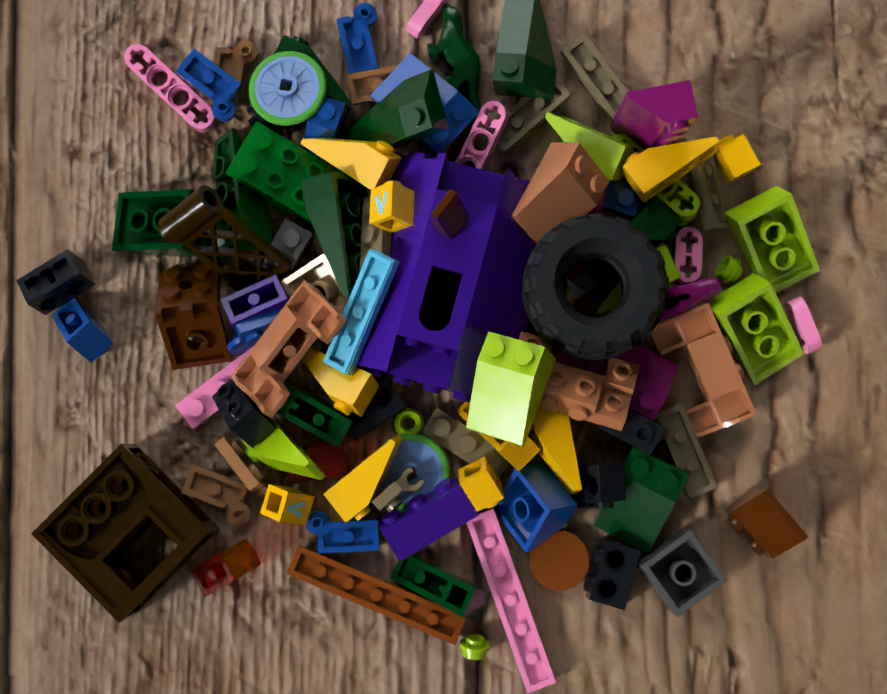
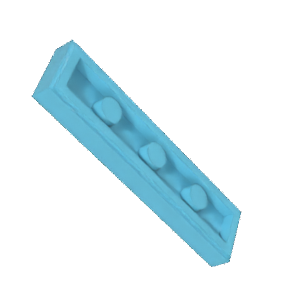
M369 249L343 312L347 321L344 323L341 332L332 339L324 357V363L345 375H353L400 263L399 261L376 249Z

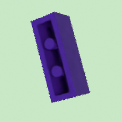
M455 477L452 480L447 478L440 481L435 486V490L426 495L419 494L409 501V505L398 511L396 509L392 513H386L382 517V521L379 522V526L383 536L400 562L477 517L479 514L459 484L458 478Z

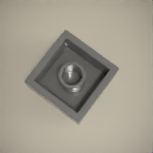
M682 528L649 552V554L639 559L637 565L670 613L676 617L682 615L727 582L693 532L686 528Z

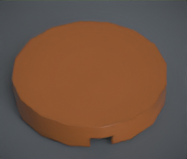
M559 530L529 553V567L534 578L542 586L553 591H566L576 587L585 578L589 568V553L585 544L575 534Z

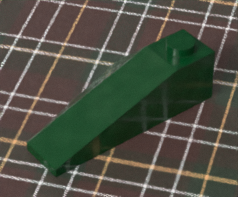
M505 0L493 73L495 95L554 99L557 69L540 0Z
M428 70L405 79L339 136V139L374 142L381 140L396 149L448 130L449 127L434 71Z
M231 128L215 141L212 176L217 179L215 191L220 196L224 207L271 244L273 241V231L271 229L270 215L263 196L225 174L242 145L237 129ZM224 219L216 223V230L233 231L232 226ZM207 238V243L210 247H212V238ZM217 239L218 247L234 248L233 240ZM239 240V249L256 250L255 245L251 241ZM219 256V259L233 258V256Z
M336 172L302 179V197L307 214L343 297H350L360 273L363 198L368 196L367 187L347 174Z

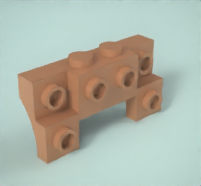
M304 280L232 374L233 381L256 403L263 414L272 418L285 405L290 395L283 382L317 337L326 344H329L341 332L347 319L335 305L327 301L318 288Z
M709 303L657 324L650 335L659 356L682 347L705 401L686 409L697 438L757 415L742 381L745 379L744 372L739 363H734L731 352H733L732 344L726 335H722Z
M523 331L520 332L518 340L544 346L548 349L549 344L542 337ZM614 357L609 358L605 376L555 362L539 407L547 412L554 411L570 416L575 420H585L622 431L640 365Z

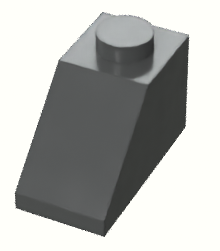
M285 219L270 244L292 262L291 267L278 276L280 284L282 280L296 272L314 241V236L311 232L288 219ZM265 259L262 267L275 268L279 264L273 259Z

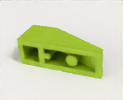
M546 113L545 119L564 142L580 143L608 178L609 182L610 180H621L624 162L632 154L634 146L561 114Z
M273 418L270 419L275 429L254 448L242 440L247 446L244 452L256 464L261 460L272 469L322 480L326 476L289 433Z

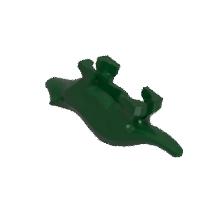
M444 3L442 6L443 27L437 45L427 44V53L433 63L438 62L441 58H445L448 68L453 72V77H445L446 81L459 92L464 87H467L472 105L480 112L482 107L478 101V87L482 74L481 59L464 37L460 12L449 3Z

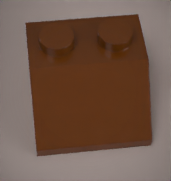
M751 487L725 510L730 516L728 519L730 525L738 533L743 531L750 539L748 542L749 547L759 557L764 555L773 559L809 537L766 488Z

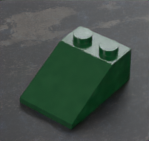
M191 189L119 193L112 251L173 257H198L182 243L173 244L164 240L159 233L158 221L194 191ZM198 237L195 239L201 246L207 245V238Z
M633 446L624 463L626 501L613 502L614 508H602L594 526L649 554L689 477V472Z

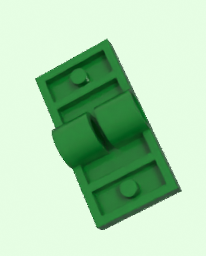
M256 121L225 174L264 196L265 201L276 210L285 214L293 213L312 224L302 197V179L330 172H343Z

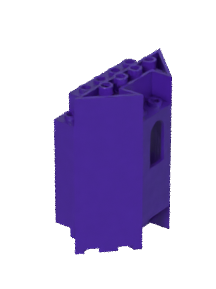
M394 152L402 158L390 181L401 182L403 186L415 191L414 225L391 233L390 257L400 263L356 366L365 368L364 371L371 373L376 378L381 379L382 373L394 376L393 382L411 387L412 381L424 384L423 390L440 395L442 390L454 392L452 398L470 403L477 360L488 331L519 339L520 332H527L530 320L522 299V280L525 266L536 244L511 215L530 181L515 179V173L508 169L506 176L447 161V153H438L436 158L423 152H409L408 156ZM453 189L464 204L469 218L455 237L449 240L432 227L431 213L446 193ZM432 266L463 274L450 322L444 329L439 331L426 329L419 319Z

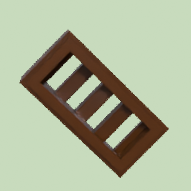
M453 189L446 193L431 213L432 227L449 240L455 237L469 218L464 204Z

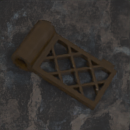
M200 186L158 221L159 233L164 240L173 244L182 243L229 280L228 285L236 292L251 286L241 278V274L257 275L258 280L253 283L255 284L275 274L278 277L291 267L292 262L224 207L218 193L209 186ZM224 219L232 226L233 231L216 230V223ZM198 237L212 238V247L201 246L195 239ZM217 239L233 240L234 248L218 247ZM239 240L251 241L255 245L256 250L239 249ZM219 256L235 257V265L224 264L219 260ZM240 257L256 258L257 266L240 265ZM261 259H273L279 265L275 268L262 267Z

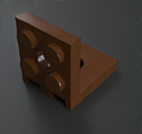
M207 263L160 270L155 316L173 370L232 361V354L229 353L227 348L229 340L220 311L221 274ZM199 336L203 341L192 342L188 338Z

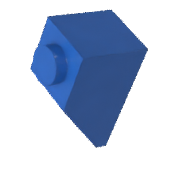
M325 97L319 110L308 119L304 138L339 139L348 114L346 104ZM303 146L304 150L308 151L309 153L313 154L314 156L318 157L319 159L323 160L324 162L330 165L329 162H327L326 160L319 157L318 155H316L315 153H313L312 151Z
M76 297L63 304L51 315L66 342L90 363L104 355L114 343L105 328Z

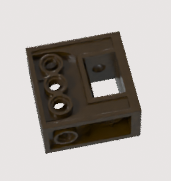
M120 444L31 534L120 623L135 615L220 527L188 495L181 493L182 489L137 444ZM125 480H127V482H128V490H127V491H126V489L124 488V481H125ZM103 502H104L105 505H106V511H105V512H104L103 506H102V505H103ZM155 522L178 546L143 581L120 556Z

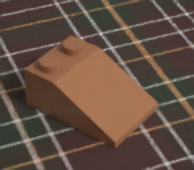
M552 142L511 217L537 245L549 230L572 217L586 216L598 204L609 180L580 143Z

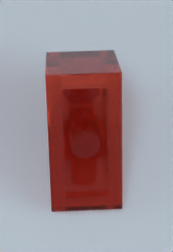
M318 437L319 442L311 443L305 451L326 475L324 478L347 475L349 473L344 440L340 447L337 448ZM290 473L286 478V483L288 485L317 479Z
M245 538L190 572L204 597H207L260 566L261 562L256 550L251 546L248 539Z

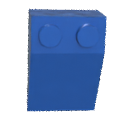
M409 53L370 97L376 103H379L405 79L431 69ZM434 72L449 129L416 142L429 155L437 157L438 153H442L479 111L458 90Z

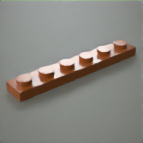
M300 544L286 573L453 645L456 644L466 618L423 596L331 557L318 554V552Z

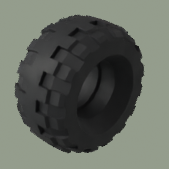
M603 214L572 217L549 230L531 252L522 280L524 308L537 334L557 351L570 355L573 358L584 360H603L617 357L642 343L654 331L661 320L667 306L666 300L669 292V277L666 275L664 266L666 263L661 252L657 251L650 241L651 238L642 229L638 230L630 225V221L617 216L615 218L603 216ZM581 262H600L611 268L617 275L622 287V296L618 306L611 313L602 317H587L577 312L568 302L564 291L565 280L569 271Z

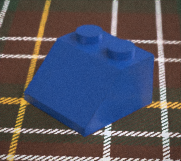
M542 461L526 464L520 471L514 469L503 489L504 499L500 500L493 509L523 550L529 553L567 524L578 504Z

